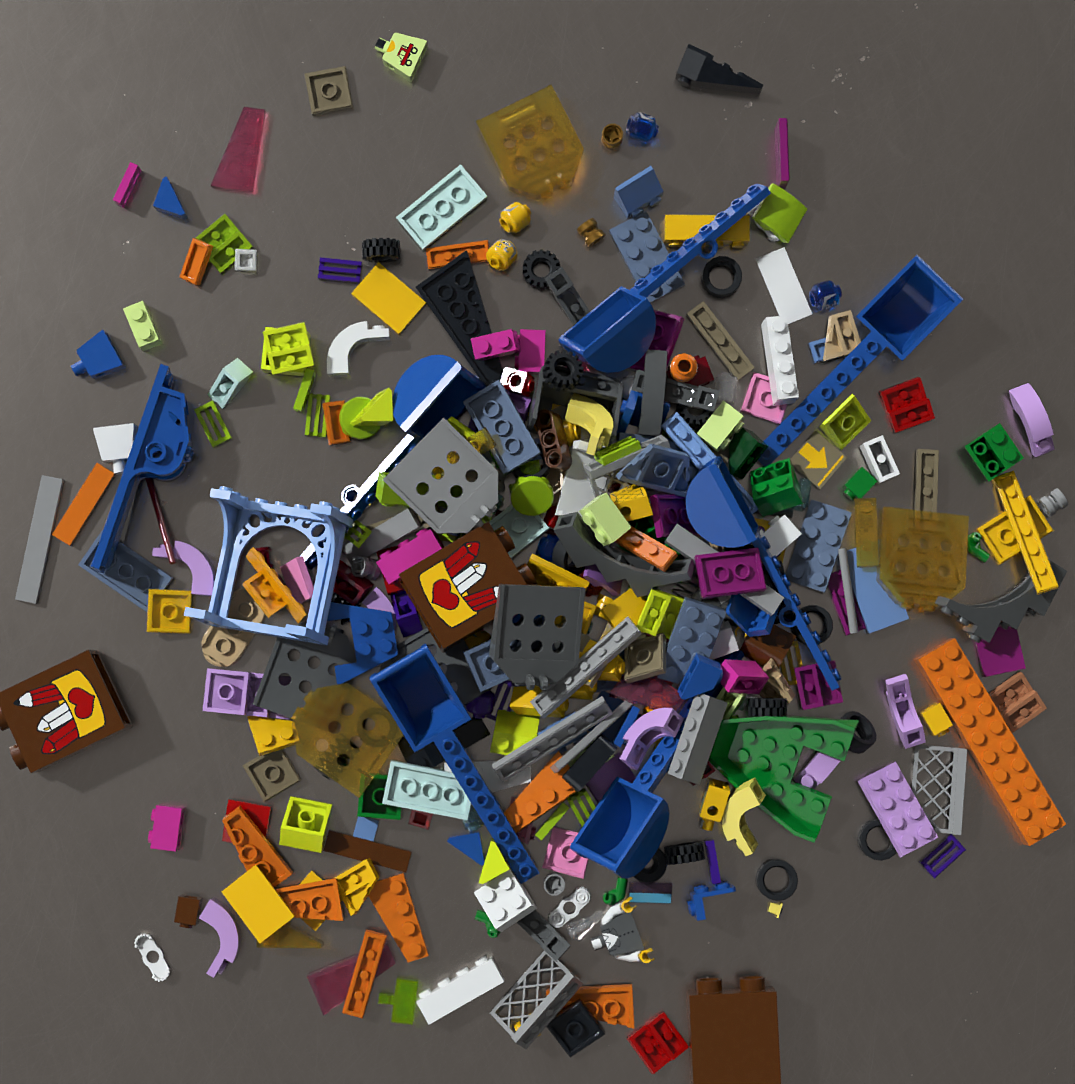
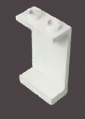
M581 440L573 441L570 453L572 464L565 473L555 513L556 516L574 512L580 514L579 511L595 499L588 475L583 467L596 461L593 455L586 453L588 442ZM603 476L595 479L597 487L604 489L607 478Z

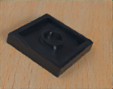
M578 999L557 1013L546 1026L570 1058L605 1035V1030L581 999Z

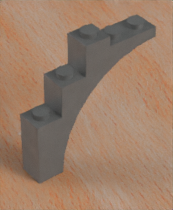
M578 512L559 516L554 527V532L577 568L596 564L607 583L626 579L637 597L649 596L651 589L657 590L658 586H665L680 581L684 582L692 577L695 567L692 559L674 560L664 572L637 555L613 544L603 546Z
M1049 561L1058 586H1060L1067 571L1054 562ZM1029 574L1014 590L994 601L982 604H961L949 598L938 596L935 604L942 607L940 611L944 614L957 617L956 621L964 625L962 630L969 634V639L980 643L981 640L990 643L998 626L1005 630L1008 627L1018 629L1025 613L1033 617L1035 614L1045 616L1058 589L1037 595Z

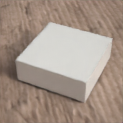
M235 249V271H256L257 250Z

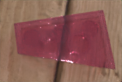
M623 675L621 681H618L609 693V697L628 700L629 703L642 704L653 710L673 708L678 712L686 701L680 698L677 689L662 679L657 678V676L627 683Z

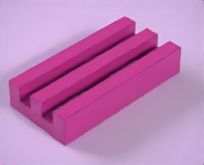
M130 162L113 198V201L123 208L142 171L138 165Z

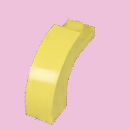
M574 393L568 404L564 421L579 425L591 434L586 453L594 456L598 448L608 447L613 430V419L601 404L588 397Z
M756 778L744 782L734 791L727 801L722 816V827L727 841L736 839L738 848L743 851L745 856L753 854L758 846L755 837L746 823L745 812L760 805L766 796Z

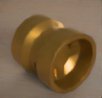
M617 124L605 126L602 131L603 145L608 149H616L621 145L623 138L622 128Z
M594 218L587 220L577 228L578 233L584 236L588 247L595 245L606 236L603 230L597 227V222Z

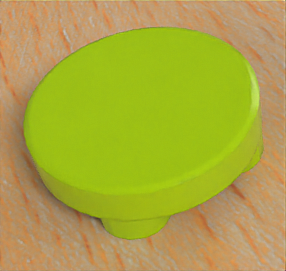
M355 397L343 404L339 414V421L345 435L362 440L372 437L378 432L380 426H352L350 424L371 399Z
M519 477L516 479L511 490V503L519 513L527 516L543 514L551 507L554 500L553 489L549 480L545 477Z

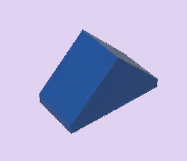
M167 176L164 177L153 207L156 211L183 220L188 219Z
M480 831L450 836L447 840L448 843L481 866L485 863Z

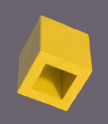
M935 703L918 713L931 736L938 735V737H941L950 731L949 727L953 726L941 703Z

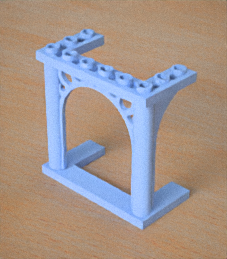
M220 486L219 489L211 488L210 497L218 501L223 514L224 536L209 610L185 607L184 616L209 626L328 645L329 637L325 636L324 633L346 527L352 528L353 519L348 517L346 512L340 511V508L334 507L332 503L320 501L319 505L311 503V508L308 510L307 506L295 504L294 507H288L287 503L275 501V504H268L267 500L256 498L255 501H249L248 497L240 496L241 493L234 492L232 488ZM255 514L260 519V525L257 528H253L250 524L249 519L251 515ZM264 515L268 518L272 517L271 522H265ZM290 518V522L286 524V519ZM304 523L311 524L309 528L303 527ZM319 525H324V533L319 537H314V529ZM276 526L295 528L305 534L315 548L318 569L306 627L286 624L284 628L228 618L241 555L251 539L268 528ZM245 527L250 531L247 536H244L246 530H244ZM326 540V543L323 542L324 548H320L319 542Z

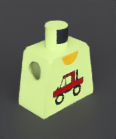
M394 33L390 42L379 38L375 45V50L384 53L382 58L383 64L411 83L428 48L426 40L399 33Z

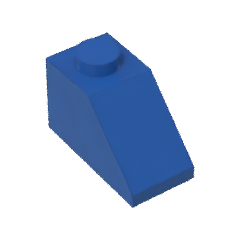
M696 653L677 690L680 698L686 700L714 689L716 683H720L723 677V669L720 663Z

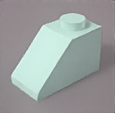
M235 359L222 369L207 395L223 409L245 386L253 371L241 360Z

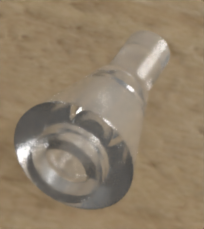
M600 910L590 917L568 923L567 933L572 940L576 939L579 942L594 924L602 920L604 914Z

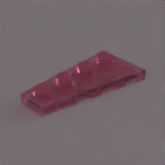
M243 108L211 183V187L249 193L254 192L266 113L265 109Z
M388 942L384 944L375 978L396 964ZM359 954L307 974L323 1016L337 1004L339 1005L346 1000Z

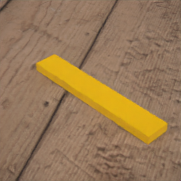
M1011 471L998 475L993 480L1037 595L1058 589V583L1015 472Z

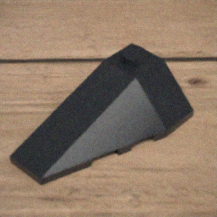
M688 44L676 73V79H678L680 84L687 87L691 85L698 88L751 94L761 93L763 84L742 72L734 73L729 64L725 62L723 64L717 63L712 60L714 56Z
M472 717L471 720L453 730L464 749L490 735L483 720ZM404 735L396 739L407 763L433 768L445 761L434 742L414 752Z

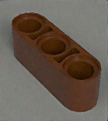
M540 410L537 414L536 426L547 466L553 469L566 471L572 464V458L562 418L559 414L552 411Z

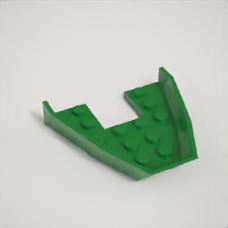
M798 716L724 719L721 721L708 760L736 789L744 782L756 778L766 795L758 807L793 835L815 843L832 796L792 781L803 747L806 746L845 761L859 720Z

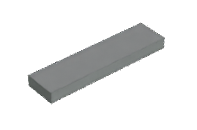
M410 507L372 529V533L360 548H357L350 542L343 546L342 550L352 566V562L357 556L369 557L419 528L421 524Z

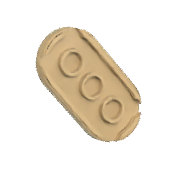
M239 589L233 592L228 618L262 624L266 615L247 590ZM209 626L201 642L203 655L209 663L215 666H231L240 660L256 633Z

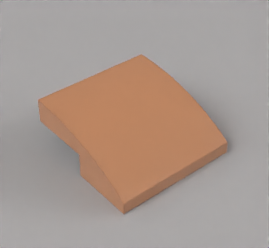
M1020 671L988 693L1012 733L1047 709L1038 693L1032 689L1026 677Z

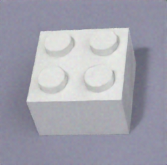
M511 869L474 892L495 929L501 932L537 909L526 888L519 882Z

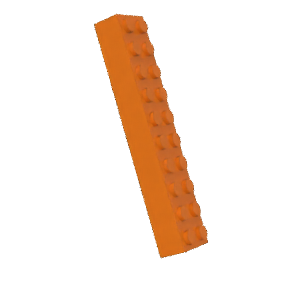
M951 638L914 660L938 702L941 703L953 727L1023 844L1031 846L1065 826L1064 819L957 640Z

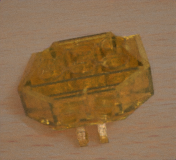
M551 84L482 119L476 120V124L509 191L535 200L540 198L545 200L551 197L554 191L558 189L563 191L572 186L584 154V148ZM550 122L553 127L546 130L542 127V124ZM526 131H531L534 133V136L526 139L523 134ZM507 140H512L515 142V146L507 148L504 143ZM556 144L563 145L564 150H562L561 152H556L553 149V146ZM537 153H542L545 155V159L537 161L534 156ZM523 162L527 167L524 170H518L515 165Z
M883 507L876 581L895 604L901 605V608L906 609V611H911L916 606L919 613H924V611L935 612L936 609L940 608V606L935 604L938 596L952 599L965 588L969 516ZM899 537L907 539V547L899 545ZM920 539H924L929 543L928 549L921 548L919 544ZM941 542H947L950 545L949 552L942 550ZM897 562H902L905 565L904 572H899L896 569ZM918 564L926 567L927 572L925 575L917 571ZM939 567L947 569V577H942L939 574Z
M349 683L317 688L315 692L310 690L303 699L306 702L303 708L297 707L291 717L294 720L292 728L297 755L360 798L403 737V733L390 712ZM344 704L353 706L354 711L351 715L345 716L342 714L341 708ZM365 719H372L374 721L375 727L373 730L367 731L363 728L362 723ZM333 721L339 722L341 725L340 732L336 734L331 733L328 729L329 724ZM354 736L362 739V746L358 749L350 746V739ZM324 739L328 742V749L326 751L320 752L316 749L318 740ZM341 754L348 755L350 759L349 764L345 767L337 763V758Z

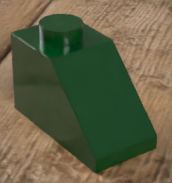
M744 427L734 434L729 444V472L731 475L741 479L746 476L768 448V445L753 431Z

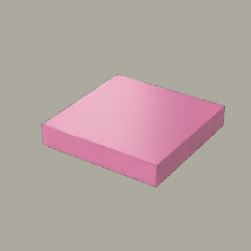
M753 372L740 413L780 425L787 404L773 406L769 376Z
M296 557L281 566L280 569L286 586L291 590L293 598L301 604L312 599L314 586L304 557Z
M554 826L542 868L584 879L589 859L577 855L570 849V845L578 832Z

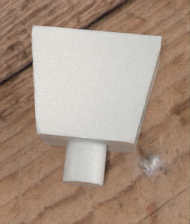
M134 423L93 428L101 459L105 463H113L114 474H122L138 430L137 425Z

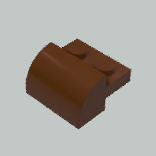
M773 624L770 635L753 637L747 635L740 650L743 652L744 657L751 661H756L762 667L772 658L778 668H780L796 636Z

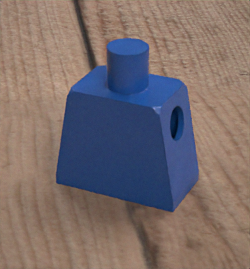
M101 330L77 349L76 352L81 360L71 365L76 376L88 372L93 379L126 368L108 333L104 330Z

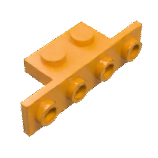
M253 547L245 557L258 573L242 584L268 618L285 607L296 622L300 623L307 615L303 605L293 598L291 590L278 579L277 572L267 565L264 556Z

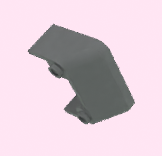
M559 365L555 367V371L561 376H569L571 374L567 367ZM542 366L530 405L527 424L529 432L531 433L540 410L546 409L551 411L552 404L568 407L573 394L576 393L598 402L610 413L613 419V430L609 445H611L617 434L623 392L622 383L613 377L583 371L577 386H574L572 390L568 388L567 392H563V388H561L559 392L556 391V386L553 389L550 388V382L548 384L545 383L546 378H543L542 375L544 366Z

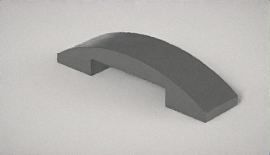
M563 267L545 278L548 287L573 326L590 312Z
M648 349L645 353L642 404L638 430L640 435H660L665 395L667 351Z
M636 371L631 390L639 393L643 392L644 371ZM666 378L664 400L714 412L720 391Z
M536 910L517 922L556 962L571 947L569 942Z

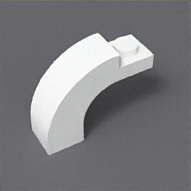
M363 321L350 325L341 331L332 342L328 351V376H350V356L353 350L364 342L390 340L389 328L377 325L369 329L368 322Z

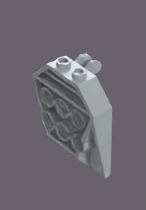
M444 418L383 479L436 533H468L470 530L473 531L478 527L481 528L484 525L481 519L485 515L491 517L497 509L495 505L498 503V471ZM451 451L457 452L459 457L458 461L453 464L447 461V455ZM435 467L443 469L444 473L440 479L432 477L431 473ZM471 469L475 470L477 478L472 482L467 481L465 477L466 472ZM421 482L428 485V491L425 494H419L416 490L417 485ZM454 485H459L462 488V493L458 497H453L450 494V489ZM438 501L446 502L447 508L444 512L440 513L435 510V504Z

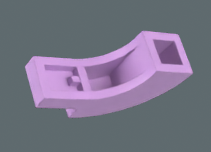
M1027 383L1009 390L1013 409L1018 413L1025 427L1032 455L1037 457L1055 450L1052 435L1054 434L1051 423L1040 398L1032 386Z
M903 674L885 680L887 687L886 696L890 711L905 749L926 743L923 726L913 704L907 675Z
M659 708L644 714L625 733L623 739L628 743L623 750L620 760L631 769L638 770L649 747L662 737H676L684 718L673 708Z
M818 751L795 776L794 781L815 789L829 776L841 760Z

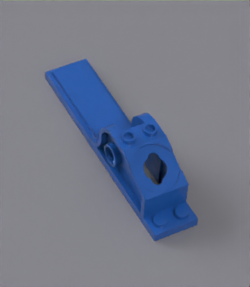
M160 364L91 564V567L97 572L104 574L105 570L110 569L140 480L145 478H153L160 481L174 480L183 473L187 462L192 461L194 450L191 433L188 430V401L184 393L171 390L174 378L169 366ZM178 419H179L180 422H181L180 425H177V424H176V421H177ZM156 452H162L159 458H153Z

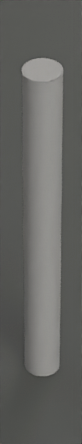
M841 548L838 549L849 630L850 634L858 633L847 549Z

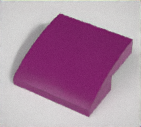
M835 660L830 661V662H829L830 665L832 666L833 669H835V668H836ZM818 664L794 668L802 710L843 702L841 688L831 690Z

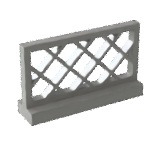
M659 435L640 443L642 449L605 466L597 461L584 465L583 467L588 475L595 498L600 495L599 491L602 492L601 495L604 493L610 495L611 492L608 489L612 481L621 484L619 490L626 486H631L627 482L614 478L617 471L623 469L650 443L670 448L669 441L663 435ZM603 476L608 478L604 489L597 487L595 479ZM650 488L646 491V494L649 497L661 491Z
M916 745L912 791L916 797L923 790L931 799L922 809L931 802H934L941 810L932 819L926 814L929 822L935 827L933 828L935 832L961 835L967 749ZM919 749L929 750L934 756L925 765L918 758ZM932 750H938L940 752L937 755H935V753ZM944 751L954 752L953 761L948 766H945L938 758ZM935 759L944 767L936 776L926 767ZM918 762L922 765V767L919 770ZM951 765H953L952 773L948 770ZM923 769L932 777L924 786L917 780V774ZM946 770L951 775L952 782L944 788L936 778ZM935 780L943 790L935 797H932L925 787ZM916 784H918L921 787L917 792ZM950 786H951V795L947 792V789H948ZM943 792L950 798V804L944 809L935 801ZM950 807L948 816L945 811ZM942 813L949 820L948 829L938 828L933 822Z
M544 950L490 1014L510 1034L515 1043L527 1049L584 983L560 960L556 962ZM550 957L552 959L551 968L543 969V962ZM564 971L566 975L559 982H556V972ZM543 973H551L550 983L542 984ZM537 974V984L529 985V978ZM550 987V993L546 998H541L542 988ZM536 989V999L528 1000V990ZM518 991H523V1000L514 1002L515 994ZM536 1004L533 1013L527 1015V1005ZM522 1005V1016H513L514 1006ZM504 1007H509L508 1017L501 1018L498 1014ZM521 1020V1026L514 1032L513 1021Z

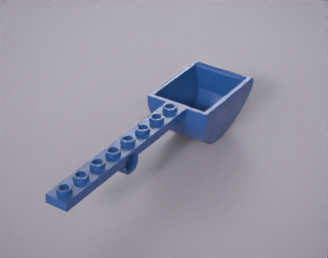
M758 183L750 186L741 198L732 201L729 208L719 212L711 223L702 226L699 229V233L693 238L684 241L681 248L670 253L663 263L653 267L650 271L651 273L645 278L636 281L633 288L629 290L622 286L619 287L559 338L561 346L568 353L570 351L573 352L572 356L577 355L579 360L602 372H619L638 362L650 347L656 329L655 312L646 297L695 256L705 259L714 257L718 250L716 239L770 195L771 192L768 187ZM706 243L705 249L702 250V245Z
M916 255L856 316L871 332L764 440L768 448L758 461L763 466L770 465L886 347L903 361L963 298L922 258Z
M446 355L427 356L411 365L399 379L392 398L393 416L397 424L408 434L360 488L355 485H349L344 488L341 499L345 505L340 511L346 512L347 516L353 519V522L360 518L364 509L376 499L379 472L390 473L442 418L448 420L452 416L458 419L466 410L463 401L484 389L485 383L455 359ZM358 494L357 499L353 501L355 495ZM325 528L317 537L321 536L324 533ZM326 540L319 542L320 548H324L323 542L326 543ZM311 543L300 555L304 557L307 569L310 570L318 565L317 554Z
M720 456L713 458L698 471L687 491L686 511L691 525L701 537L717 546L734 548L752 542L755 548H759L760 558L779 594L784 597L783 601L785 604L782 605L779 612L780 623L785 627L797 625L831 690L839 688V680L842 679L837 668L833 669L830 665L831 657L826 649L822 650L819 644L822 642L816 630L812 631L810 628L811 620L806 612L802 613L799 607L801 601L797 594H792L789 589L791 583L787 575L781 574L779 570L781 565L776 555L772 556L768 549L771 546L765 536L761 537V529L723 459ZM792 610L795 612L796 617L794 619H787L784 616V612Z
M423 644L421 648L380 672L372 674L369 677L371 683L413 751L416 752L431 742L435 743L519 882L522 884L538 875V868L503 813L496 797L489 790L453 731L455 728L471 720V717L427 644Z
M741 650L716 658L715 661L721 665L725 659L742 660L744 654ZM716 683L714 689L702 694L716 698L723 686L721 683ZM694 697L688 699L679 713L684 720L676 737L666 736L662 738L633 783L619 777L615 778L571 843L570 849L574 853L604 866L625 879L638 874L650 862L664 838L670 814L668 803L663 798L653 794V792L670 768Z

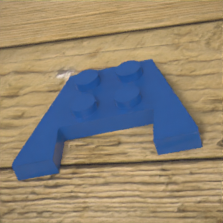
M331 602L327 621L350 618L357 661L355 663L334 666L337 685H341L398 655L392 612Z

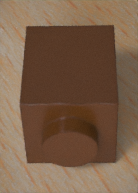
M188 895L178 896L174 922L180 923L179 927L192 928L193 925L199 924L203 898Z

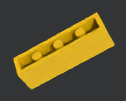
M665 215L664 244H669V247H681L684 241L693 238L699 233V229L702 226L711 223L716 215ZM743 216L716 239L718 248L723 247V245H732V248H743L744 245H748L750 241V216Z

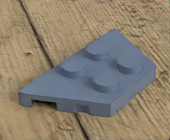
M650 443L621 469L616 477L619 481L686 497L688 481H690V473L688 472L690 457L685 452Z

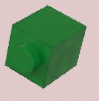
M861 467L842 486L845 490L843 493L850 500L853 501L855 499L859 501L876 484L877 480Z

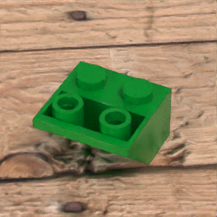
M1000 423L964 446L988 482L1024 459Z
M790 458L750 471L753 501L762 517L803 504L801 489Z

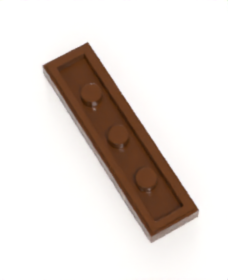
M333 830L328 831L323 850L360 861L370 858L375 865L405 873L407 872L412 851Z

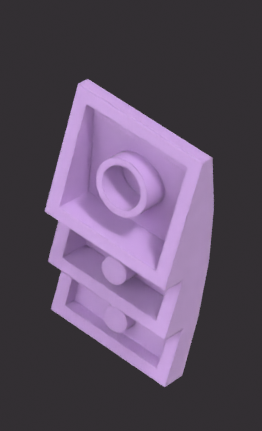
M207 668L203 711L292 720L286 716L252 705L264 674ZM290 676L279 677L281 685L286 686L290 684Z

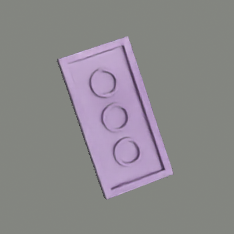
M896 762L858 781L900 858L938 838Z

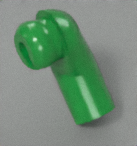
M973 532L967 537L968 552L985 563L990 554L981 549V535L978 532Z
M618 877L616 888L603 895L604 903L615 905L623 900L626 894L628 879Z
M477 910L474 920L485 923L489 937H498L501 931L495 929L486 912Z

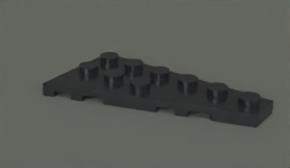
M466 250L417 285L416 289L480 380L485 383V387L497 380L501 381L503 368L499 357L484 361L475 360L471 338L492 334L470 257Z

